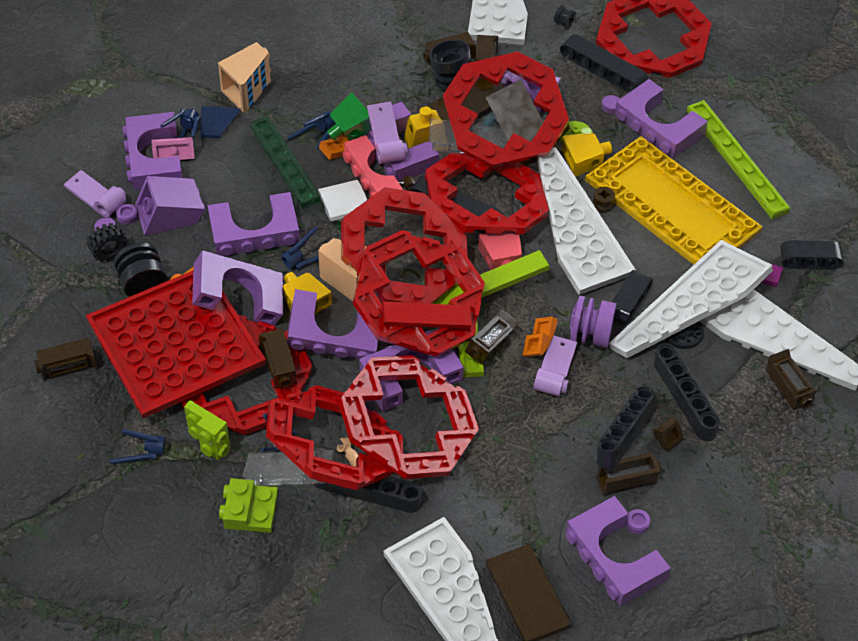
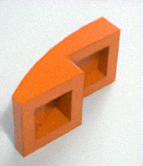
M342 134L335 141L333 139L320 141L319 149L329 160L343 156V152H345L344 143L349 140Z
M552 316L535 319L533 334L526 335L522 356L531 357L544 354L554 336L558 322L556 318Z

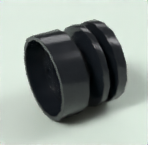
M445 40L436 44L429 52L435 84L442 90H447L463 64L471 63L470 47L462 40Z
M131 244L121 249L115 256L114 266L124 293L128 297L168 281L157 249L151 244Z

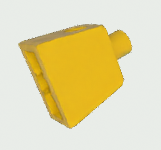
M425 106L420 109V113L411 115L408 118L404 141L408 148L428 141L434 147L447 143L443 123L436 110Z
M593 133L562 136L561 151L570 170L576 177L590 172L603 164L604 155L612 153V146L609 141L599 143L596 135Z
M289 272L284 276L283 281L286 284L283 285V298L290 312L295 289L317 293L314 315L332 305L331 291L310 273L297 277L293 272Z

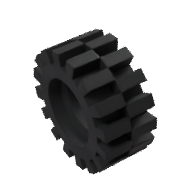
M109 223L108 226L102 224V228L96 227L97 231L94 232L92 230L90 232L91 236H88V241H86L95 260L104 262V260L110 262L111 258L114 261L119 251L129 245V241L121 226L119 227L118 224L113 225V223Z

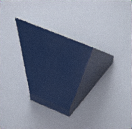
M201 106L200 136L204 138H221V134L241 108Z

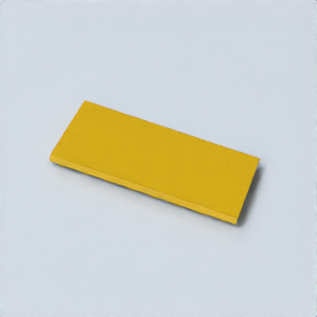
M642 136L585 176V181L595 189L599 187L612 189L615 194L614 204L693 265L719 241L722 240L740 249L758 235L763 226Z

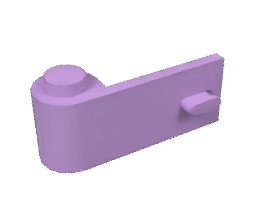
M391 101L368 105L367 110L379 163L404 160L405 155H408L406 143H402V140H399Z
M82 170L64 184L66 189L106 218L110 217L127 201L126 193L122 188L113 186L107 190Z
M553 336L547 348L542 367L537 372L534 390L560 397L561 393H566L569 383L566 377L577 346L576 341Z

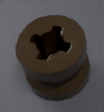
M599 187L595 190L593 205L598 212L607 213L611 211L615 196L614 191L608 187Z

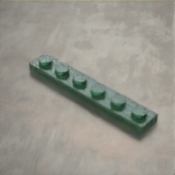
M265 116L250 122L252 132L301 208L320 202L319 193L270 118Z

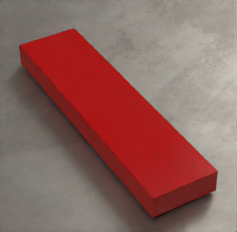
M385 301L382 303L383 325L470 329L472 326L470 306Z

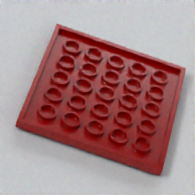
M194 270L86 315L87 322L143 419L266 364L265 357L223 291L221 300L213 310L192 305Z

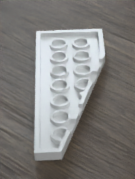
M473 0L468 28L472 39L477 41V35L499 36L498 43L524 45L528 15L524 1Z
M553 148L549 155L537 156L542 186L549 208L548 214L558 262L578 295L627 278L630 272L636 269L557 148Z
M722 240L719 241L609 343L610 349L628 358L743 299L773 271L772 265Z
M754 289L743 299L699 321L722 339L727 341L732 339L742 343V347L750 349V347L764 352L763 355L768 357L789 349L794 362L798 366L808 369L807 372L830 378L829 381L854 391L858 388V364Z
M445 517L384 550V556L445 641H498L488 606L479 584L478 574L474 568L471 552Z

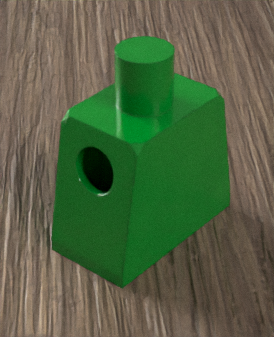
M352 92L331 112L330 117L335 125L327 133L334 141L342 134L351 141L372 130L368 110Z

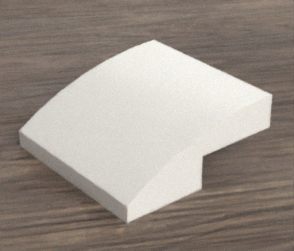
M358 180L318 189L319 197L325 206V212L330 221L342 219L367 200Z

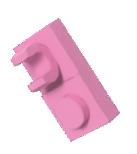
M191 137L152 140L153 158L179 156L180 160L195 158L193 138Z

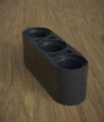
M789 240L783 242L780 246L782 265L786 268L834 270L842 267L844 264L841 244L835 241Z
M636 270L630 272L612 302L617 303L614 320L625 325L629 323L650 290L653 278Z

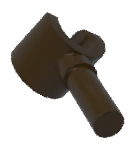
M407 175L398 183L400 186H405L406 191H409L415 184L412 176Z

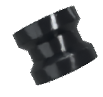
M561 5L555 12L554 22L557 24L562 23L564 27L570 28L575 20L576 11L572 9L567 10L566 6Z

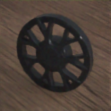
M698 321L675 333V336L665 338V340L678 348L694 347L702 340L703 327ZM692 328H698L699 331H692ZM692 335L696 340L692 341L689 337ZM678 339L685 340V343L678 342Z

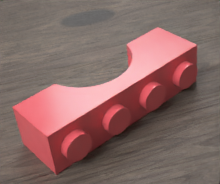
M366 135L344 143V161L350 164L354 176L360 179L364 191H368L370 197L384 187L403 190L394 175H380L371 170V165L375 163V147Z

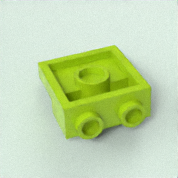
M189 401L184 406L189 434L193 438L199 439L200 449L206 456H212L217 460L224 458L230 451L227 422L194 402Z
M230 478V484L225 485L223 490V498L226 499V504L221 505L219 511V519H223L224 529L271 533L278 487L254 485V480Z

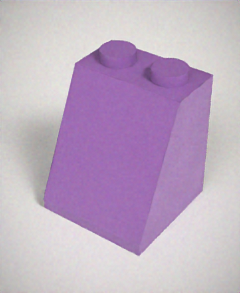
M147 176L135 203L144 235H152L196 224L205 210L194 179Z

